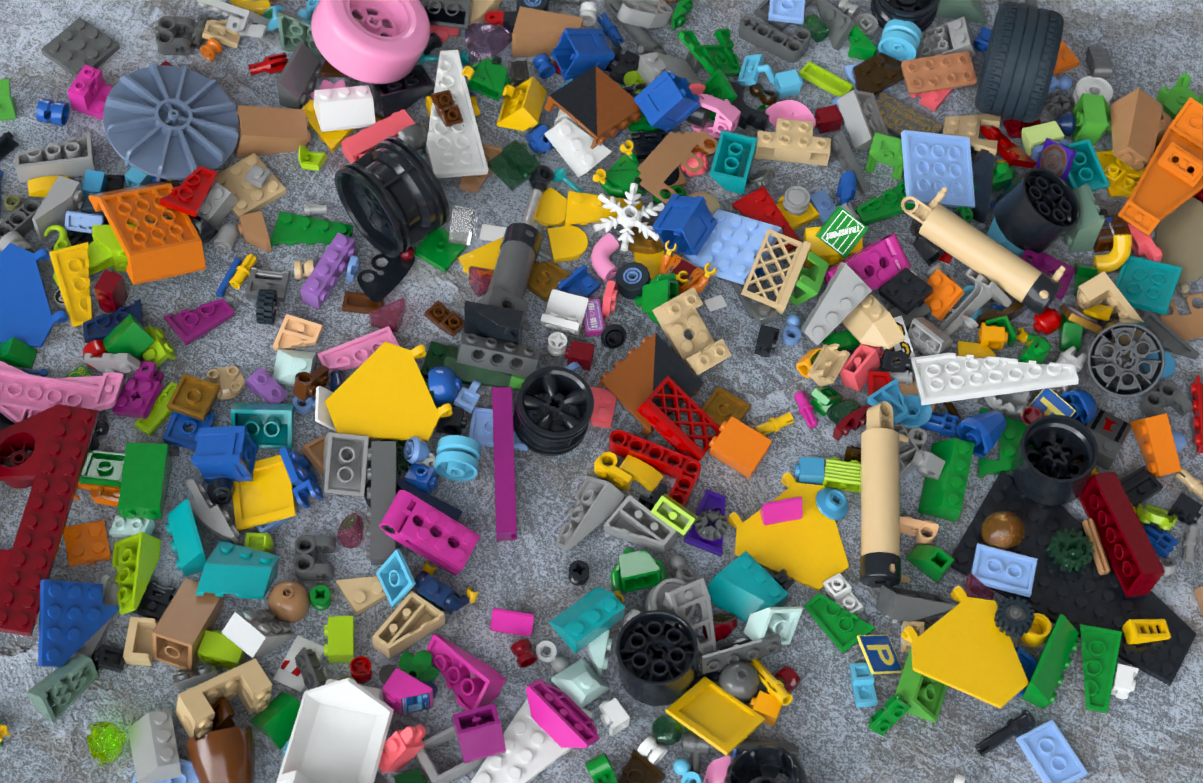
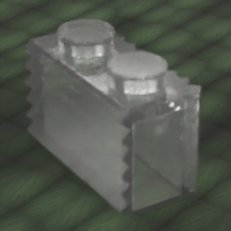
M453 205L449 243L470 246L472 239H476L477 228H474V226L477 227L478 215H475V208Z

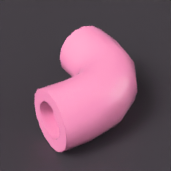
M610 233L604 235L595 244L591 254L592 267L605 282L611 281L618 271V267L610 261V255L619 248V243Z

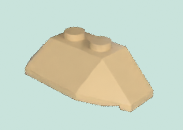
M872 294L865 297L842 321V324L861 344L890 349L905 340V336L892 315Z

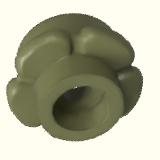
M15 194L8 195L4 200L5 209L9 212H14L23 204L22 199Z

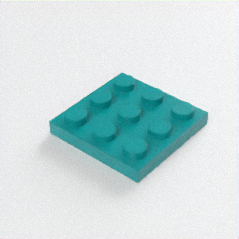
M1129 256L1125 264L1122 265L1115 286L1132 307L1166 315L1179 282L1182 267Z

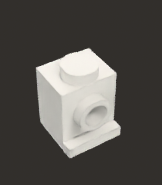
M1118 663L1111 695H1115L1119 699H1127L1130 691H1134L1136 684L1134 678L1138 673V668Z
M616 698L611 701L606 700L599 705L601 710L600 719L606 727H610L609 734L611 737L629 726L630 717Z

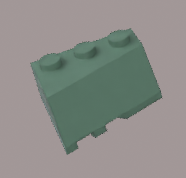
M940 0L936 17L949 19L965 17L966 21L987 24L980 0Z
M285 10L278 12L277 17L282 50L294 52L298 43L302 42L317 57L324 58L313 39L311 21Z
M1084 184L1073 190L1080 206V219L1073 228L1065 233V244L1068 245L1070 253L1092 251L1105 221L1104 216L1099 215V205H1094L1095 197L1089 185Z
M76 653L62 667H58L31 688L27 694L34 708L54 724L99 676L92 659Z

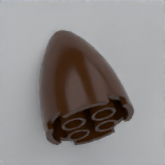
M241 726L216 730L201 736V739L193 737L186 741L189 757L199 783H253L255 749L251 726L246 727L245 730H241Z

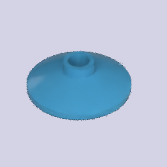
M917 395L904 396V403L907 405L909 415L899 423L907 427H920L926 424L932 415L930 404L921 405L920 398Z

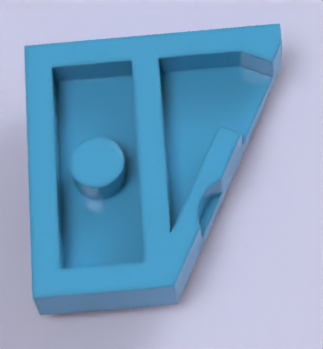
M894 379L867 397V403L872 407L883 401L888 402L892 406L893 426L909 415L897 379Z

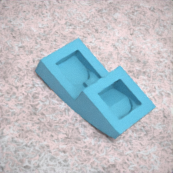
M867 662L850 664V677L856 708L877 706L878 700L874 688V675L871 674Z

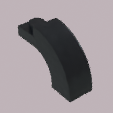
M729 80L737 94V98L731 105L741 112L738 126L746 130L747 126L750 125L755 129L765 131L768 127L770 115L749 107L743 100L745 86Z

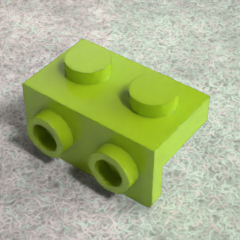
M148 325L145 329L156 341L141 355L144 361L154 362L156 368H158L167 358L175 360L177 358L174 353L175 349L167 342L164 331L159 327L155 328Z

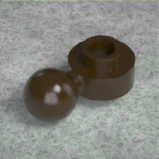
M760 83L750 86V94L753 97H759L764 105H772L777 102L778 94L776 92L764 90Z

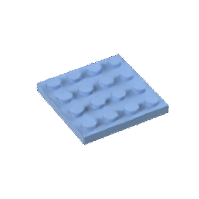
M910 130L902 131L906 197H915L923 204L929 205L943 187H946L948 191L940 202L941 205L953 208H974L975 197L970 137Z
M717 209L712 215L716 219L717 225L698 255L684 254L682 258L704 270L707 263H711L712 266L709 268V272L713 271L714 267L718 270L714 276L745 285L767 229L782 234V228ZM768 237L767 240L770 246H774L777 238ZM769 251L761 254L763 260Z

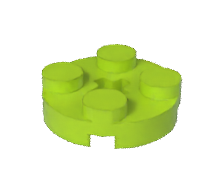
M1140 503L1136 510L1141 522L1159 524L1158 527L1164 530H1170L1171 527H1174L1178 519L1174 514L1172 517L1169 516V511L1150 504L1142 507V503Z

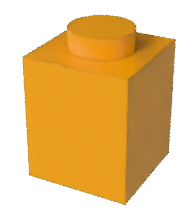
M759 691L757 698H752L749 708L765 718L764 723L775 726L782 707L775 696Z

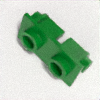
M899 693L893 694L884 704L886 709L880 708L870 717L868 728L883 736L911 706L902 701L904 698Z

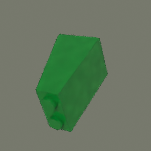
M126 443L118 500L120 517L126 519L145 518L148 520L162 518L172 470V460L168 444Z

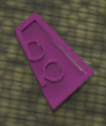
M224 299L200 305L199 308L188 311V309H185L179 314L172 316L171 314L164 315V320L187 346L234 317L235 313Z

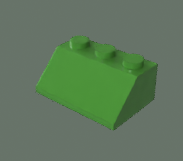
M910 647L895 695L899 693L904 698L902 701L911 706L906 713L931 722H937L948 685L913 671L912 648Z

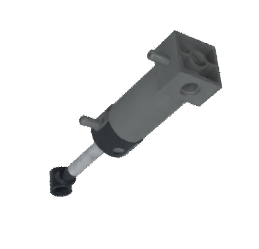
M541 165L530 176L529 182L532 186V191L522 223H512L507 226L487 293L477 303L523 311L524 318L528 302L524 301L523 297L534 261L538 256L548 261L552 258L551 253L540 248L542 236L533 227L543 191L547 189L548 184L554 178V173L550 167ZM523 321V330L528 332L531 325Z

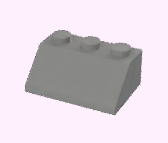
M852 90L837 100L838 109L843 116L845 128L849 132L851 144L855 149H870L875 132L889 136L874 93Z
M170 708L148 712L128 728L137 783H153L182 777Z

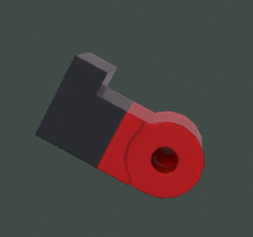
M487 12L484 16L486 30L489 32L508 31L510 36H512L518 12Z

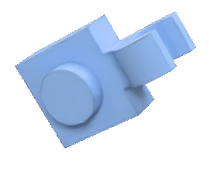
M473 380L469 389L463 387L455 399L454 405L472 413L480 400L481 395L477 393L481 383Z

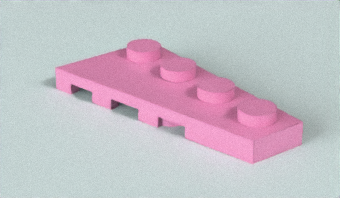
M387 326L318 353L317 358L321 366L329 368L328 373L335 370L359 368L385 341L397 346L399 344L390 327Z

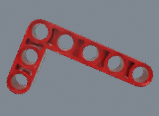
M623 430L612 431L609 436L608 446L610 452L622 458H625L627 455L633 456L647 463L658 472L675 478L676 481L669 496L686 508L699 481L701 472L700 462ZM688 470H693L695 473H690ZM686 486L688 489H682L680 487Z

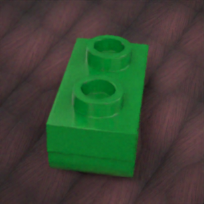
M605 753L585 762L594 783H619Z

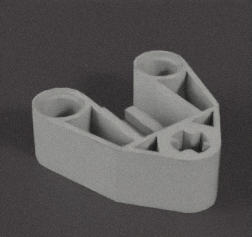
M622 0L623 4L617 14V18L623 23L635 26L664 28L673 13V9L664 0Z
M896 424L893 426V430L909 437V442H899V478L901 480L915 467L911 464L917 449L923 451L927 440V433L922 428Z

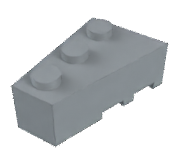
M630 495L603 525L606 534L664 554L678 539L675 529L652 514L648 508Z

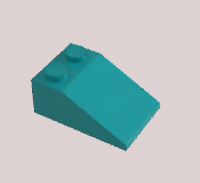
M1090 139L1065 144L1077 151L1066 181L1072 190L1084 184H1088L1091 191L1110 186Z

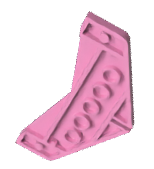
M0 361V413L16 424L24 420L27 413H29L27 417L29 418L57 404L98 411L110 409L116 405L124 381V374L107 372L103 373V376L47 378L30 375Z

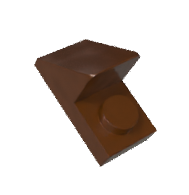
M219 697L211 706L215 712L214 719H212V731L235 726L232 720L235 713L226 697Z

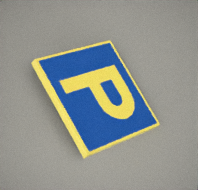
M1051 388L1043 389L1028 406L1042 410L1045 416L1064 415L1072 417L1076 412L1074 408Z
M888 634L857 636L871 674L903 672Z

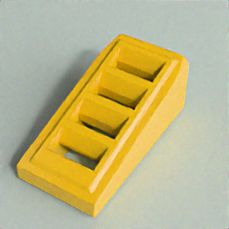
M1129 619L1122 627L1127 644H1140L1171 638L1165 619Z

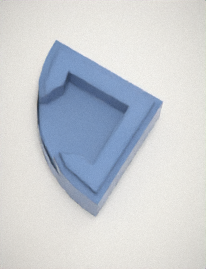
M351 255L346 273V281L349 282L354 281L359 270V258Z

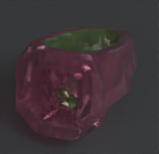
M353 513L341 522L337 531V538L343 547L352 549L361 544L364 529L363 518Z

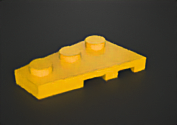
M310 100L302 108V110H305V117H308V125L319 135L320 140L325 142L328 149L333 153L341 145V141L347 138L355 128L321 132L313 107L314 101Z

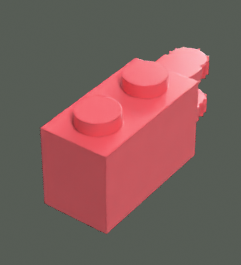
M859 345L840 371L843 386L858 392L868 382V372L877 371L881 366L880 359L884 355L881 347Z
M422 724L396 730L385 742L379 762V768L383 774L402 770L425 746L422 739L426 735V729Z

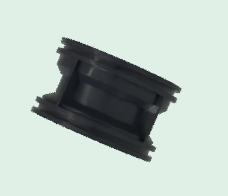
M390 136L384 139L373 150L355 162L345 165L335 174L336 190L348 216L364 238L385 256L390 258L398 257L407 251L411 245L430 232L437 230L449 220L448 201L437 177L420 154L398 137Z

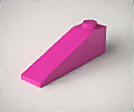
M437 633L433 634L426 650L431 652L432 663L442 672L447 680V687L452 688L457 696L455 698L457 703L467 711L489 705L498 697L506 679L491 666Z

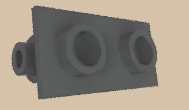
M303 647L295 657L296 666L299 668L304 679L305 686L308 690L324 686L327 679L323 670H315V668L321 666L316 653L312 649L306 650Z

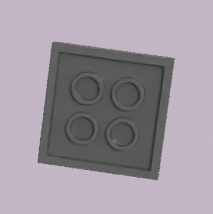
M79 17L43 47L41 51L47 58L77 77L84 65L98 68L118 51L120 47L117 42Z

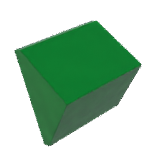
M130 313L102 341L109 353H128L138 359L156 340Z
M281 692L268 704L265 710L259 712L250 721L281 750L286 742L290 740L301 704L294 696Z

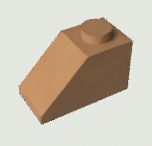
M262 211L240 215V223L237 224L239 235L243 234L245 242L266 252H272Z

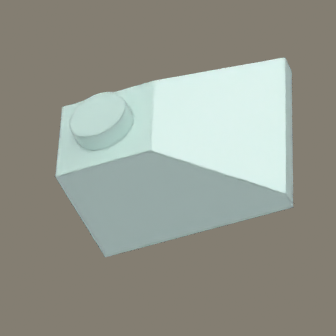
M278 349L273 379L279 385L294 386L297 373L307 372L312 374L314 372L317 352Z
M769 607L750 614L744 633L752 641L779 634L781 636V645L790 644L803 608Z
M582 658L551 679L580 709L610 689Z

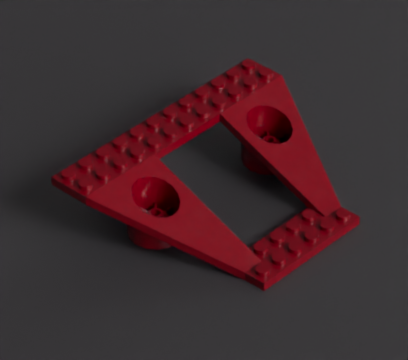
M57 404L0 430V481L16 489L32 486L13 548L11 550H0V632L32 637L40 611V581L44 579L49 580L97 424L98 410ZM3 463H10V465L3 467Z

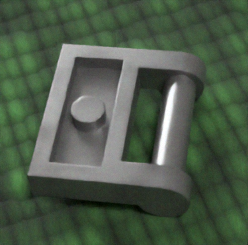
M251 267L245 292L246 298L257 299L259 289L276 290L277 301L284 302L290 281V271L274 272ZM257 277H260V278H269V279H278V280H281V281L267 280V279H258Z

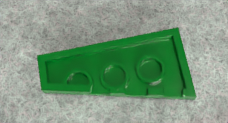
M280 211L270 243L271 246H277V244L295 246V243H306V245L323 243L324 245H330L338 232L351 238L354 229L353 225Z

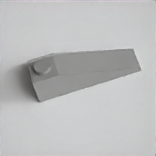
M587 476L576 493L575 499L577 502L574 508H570L568 512L570 519L563 525L555 546L569 551L613 514L621 505L625 495L610 482Z

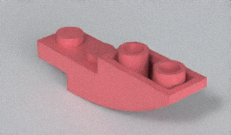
M1124 221L1133 237L1131 249L1137 257L1144 255L1147 260L1161 262L1162 251L1160 247L1154 244L1151 235L1149 237Z

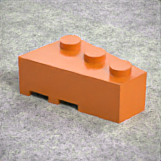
M1167 413L1130 422L1147 464L1148 472H1151L1154 477L1182 471Z

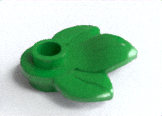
M428 650L420 651L415 656L405 651L400 657V669L408 675L415 674V679L418 681L427 680L432 682L440 672L437 668L431 666L432 654Z

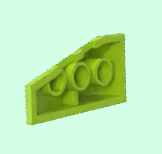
M144 532L114 543L112 565L116 568L117 572L114 580L115 583H118L119 587L117 602L119 614L121 615L137 610L159 560L161 540Z

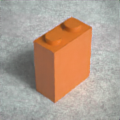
M731 416L728 422L724 421L719 429L721 431L719 436H714L709 443L711 447L709 454L750 479L769 450L772 440Z

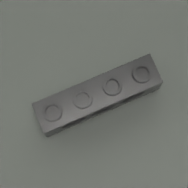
M462 333L456 363L527 378L536 370L539 349L531 346L517 345L513 342H503L494 338L480 337L475 334Z

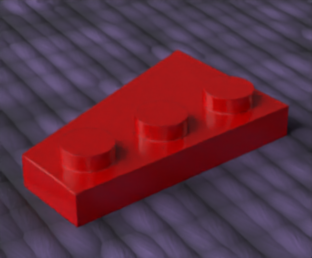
M983 125L980 129V132L987 140L998 141L997 151L1009 165L1032 169L1037 164L1002 134L1001 130L996 126Z
M199 166L185 178V181L179 187L176 186L167 197L164 196L160 199V205L197 217L218 177V172Z

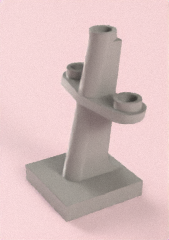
M969 269L965 275L975 285L973 291L956 309L951 308L946 314L949 317L938 328L948 336L962 324L972 330L979 325L970 317L990 299L1006 308L1011 305L1012 301L995 282L991 281L990 283L984 276L980 274L977 276L973 270Z

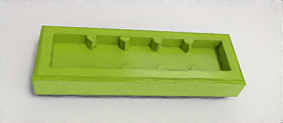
M808 61L799 72V76L836 97L844 96L854 90L853 84L811 61Z
M170 382L158 396L148 418H138L134 423L135 428L149 437L155 433L173 412L167 409V404L177 387L176 383Z

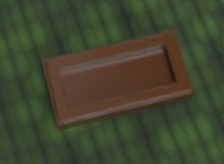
M345 291L342 311L381 316L384 298L379 302L373 303L365 294Z

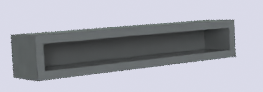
M372 441L371 448H368V460H371V467L367 468V479L371 480V487H367V499H371V507H367V519H371V526H367V539H370V546L366 547V558L370 559L371 565H383L396 550V540L387 536L379 526L397 494L396 441Z

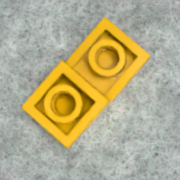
M1111 163L1103 170L1109 185L1123 196L1130 198L1138 182L1127 177L1126 170Z
M44 176L28 180L29 196L45 198L58 176Z
M627 455L618 467L633 476L632 482L637 480L650 492L657 487L663 478V475L656 469L630 455Z

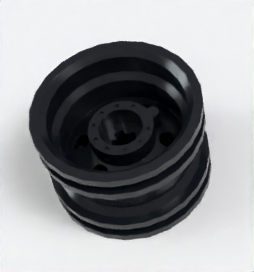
M871 0V12L877 18L878 25L882 29H884L888 21L897 19L911 21L918 26L922 33L933 23L940 0Z

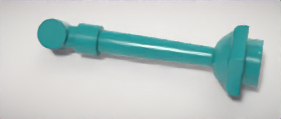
M462 51L459 56L462 67L470 64V54ZM422 53L418 63L438 61L439 56H425Z
M559 167L554 171V182L564 181L575 192L585 193L566 177L567 169L565 167Z

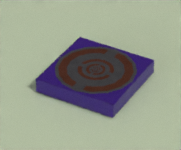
M1046 138L1036 168L1050 170L1066 182L1077 151L1051 138Z

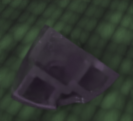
M477 22L469 25L468 29H465L466 43L475 63H481L485 58L490 60L512 42V34L501 25Z

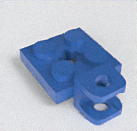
M174 412L163 436V442L196 451V433H198L199 428L212 427L216 417L209 412L205 422ZM193 425V431L187 432L184 429L185 427Z
M286 446L279 449L291 483L297 486L292 490L298 504L306 509L309 508V495L322 500L324 498L319 484H317L316 476L309 467L311 465L309 459L305 455L303 456L296 450Z

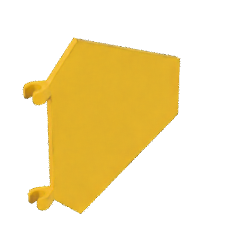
M385 341L324 401L337 433L394 440H408L416 436L423 441H429L439 419L451 416L453 412L450 403H446L438 409L436 408L415 359L426 356L425 346L421 344L412 350H408Z
M786 472L782 475L781 482L788 489L772 501L802 497V518L764 525L760 510L744 522L741 521L736 512H732L729 514L727 521L732 527L736 528L734 555L739 557L746 551L760 566L776 573L785 569L787 575L793 577L795 581L819 591L824 587V581L839 573H843L849 568L848 560L836 521L824 516L816 504V495L825 486L797 483L791 473Z
M956 586L950 593V596L953 600L959 602L957 606L919 637L913 627L909 625L901 633V637L911 643L912 670L1001 709L1023 690L1029 682L1010 635H1005V630L1000 632V627L997 628L995 625L994 617L998 607L996 601L967 597L963 588Z

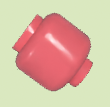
M693 152L694 155L703 161V166L696 173L691 172L682 164L681 169L689 177L704 175L707 169H709L708 157L702 152ZM689 158L687 160V164L691 168L698 167L696 159Z

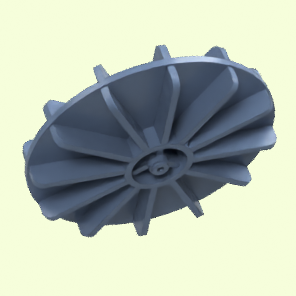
M151 62L147 68L139 69L128 75L124 74L110 91L104 105L103 125L107 142L125 160L124 165L126 167L132 166L143 173L154 176L157 182L160 181V178L185 180L199 166L213 171L220 170L233 154L238 142L239 131L237 124H239V119L236 115L237 106L235 102H232L228 95L217 85V79L213 78L210 80L195 71L187 69L188 64H184L183 68L176 66H156L154 62Z

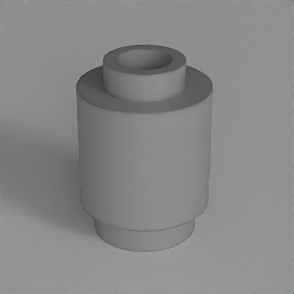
M225 223L224 226H221L213 242L216 249L221 252L231 251L238 237V228L230 223Z

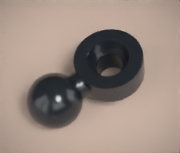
M105 420L97 421L88 453L90 450H96L99 447L98 437L108 433L109 424Z

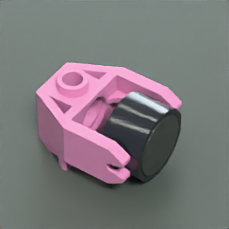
M700 94L699 103L701 106L687 117V122L691 123V128L698 133L704 130L713 138H720L722 130L733 133L738 127L741 112L731 105L728 99L723 101L708 94ZM711 111L716 112L714 124L707 122Z

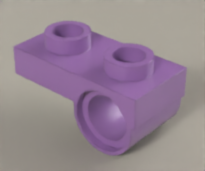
M262 367L246 380L248 389L253 394L260 395L268 404H280L289 395Z

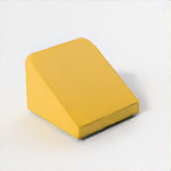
M1098 304L1083 310V313L1096 319L1109 321L1113 308Z

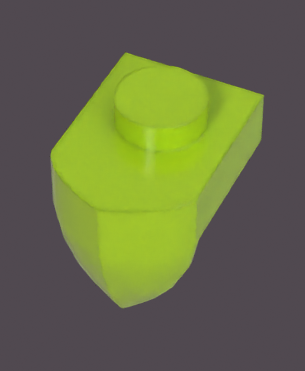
M301 145L298 149V160L301 168L320 171L327 160L326 153L312 152L307 147Z
M268 532L246 533L244 547L271 553L274 549V541Z

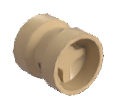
M309 259L306 262L295 260V280L309 277L314 270L313 259Z

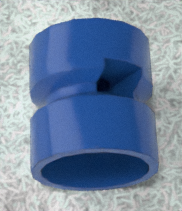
M41 98L36 109V119L38 122L50 123L52 121L54 125L65 126L69 118V104L61 101L54 103L51 99Z

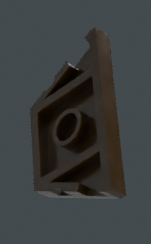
M880 52L856 65L852 69L853 78L856 81V90L874 93L875 96L904 79L901 68L902 61Z

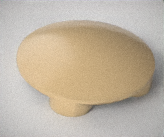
M236 366L211 369L207 373L206 381L221 386L216 399L227 400L234 398L244 388V377Z

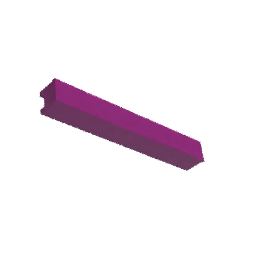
M492 387L496 542L517 540L512 387Z

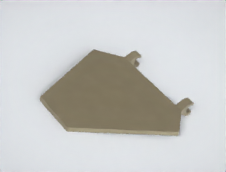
M1194 197L1160 221L1156 231L1155 245L1160 247L1163 254L1161 263L1182 267V273L1177 286L1183 297L1190 296V287L1187 283L1203 278V203Z

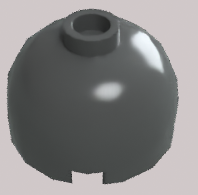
M420 123L421 126L412 124L398 132V138L408 143L421 155L425 153L428 130L424 123Z
M738 661L732 662L723 668L717 685L742 703L747 704L753 697H756L760 688V678L754 666L747 662Z

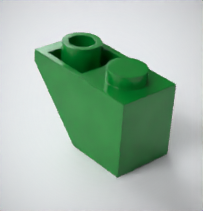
M918 544L906 557V560L937 584L950 571L954 559L939 547Z

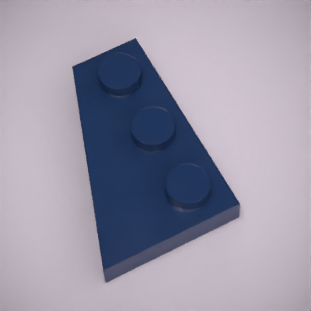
M141 299L134 301V304L128 307L122 306L117 308L118 311L111 314H103L83 322L85 343L93 340L102 341L130 313L144 327Z

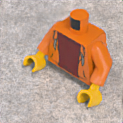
M667 241L665 243L667 252L663 254L660 262L659 274L675 273V275H678L680 271H686L688 275H682L681 279H689V282L687 284L679 282V295L693 287L697 294L701 293L710 281L709 277L717 274V268L714 267L713 271L709 272V268L712 266L711 263H707L704 270L676 254L672 256V252L677 250V244L675 243L673 249H668L670 241Z

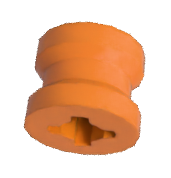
M209 38L206 45L200 47V53L209 61H214L216 55L223 51L221 44L213 38Z

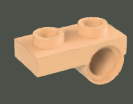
M900 516V533L915 536L917 545L931 546L933 544L939 524L929 520L913 519L910 516Z

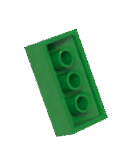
M956 438L932 443L930 452L944 460L945 464L938 480L925 477L917 513L953 522L958 521L962 510L975 443Z
M1062 614L1059 615L1049 634L1029 684L1021 698L1044 710L1048 703L1053 704L1057 695L1054 692L1055 687L1061 686L1065 677L1061 675L1063 669H1068L1072 661L1069 655L1071 652L1075 653L1079 644L1076 641L1079 634L1078 631Z

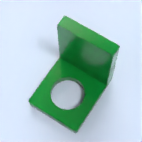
M1007 316L986 320V326L997 322L995 326L1005 327V332H1008L1007 344L1009 347L1014 345L1016 331Z

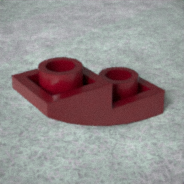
M1040 118L1032 123L1012 119L1003 122L1009 138H1022V128L1042 124Z
M867 406L861 407L844 417L834 428L832 437L839 441L843 435L846 437L851 429L856 431L859 426L863 427L867 422V410L869 408Z

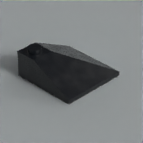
M421 64L416 65L401 80L387 84H372L384 117H389L402 109L406 110L435 88Z
M465 301L464 333L522 345L523 311Z

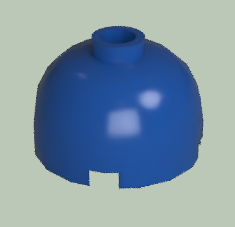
M446 366L431 367V370H429V390L433 391L435 395L432 397L435 406L452 403L457 398L459 389H462L461 378H457L456 373Z
M1074 389L1060 395L1065 402L1076 410L1071 418L1078 420L1085 426L1094 419L1097 405L1092 395L1087 391Z

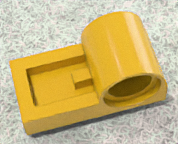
M604 452L595 460L594 472L597 476L609 480L619 489L629 490L632 485L633 476L617 467V456L614 453ZM605 463H610V464H612V465H611V466H606V465H604V464H605Z

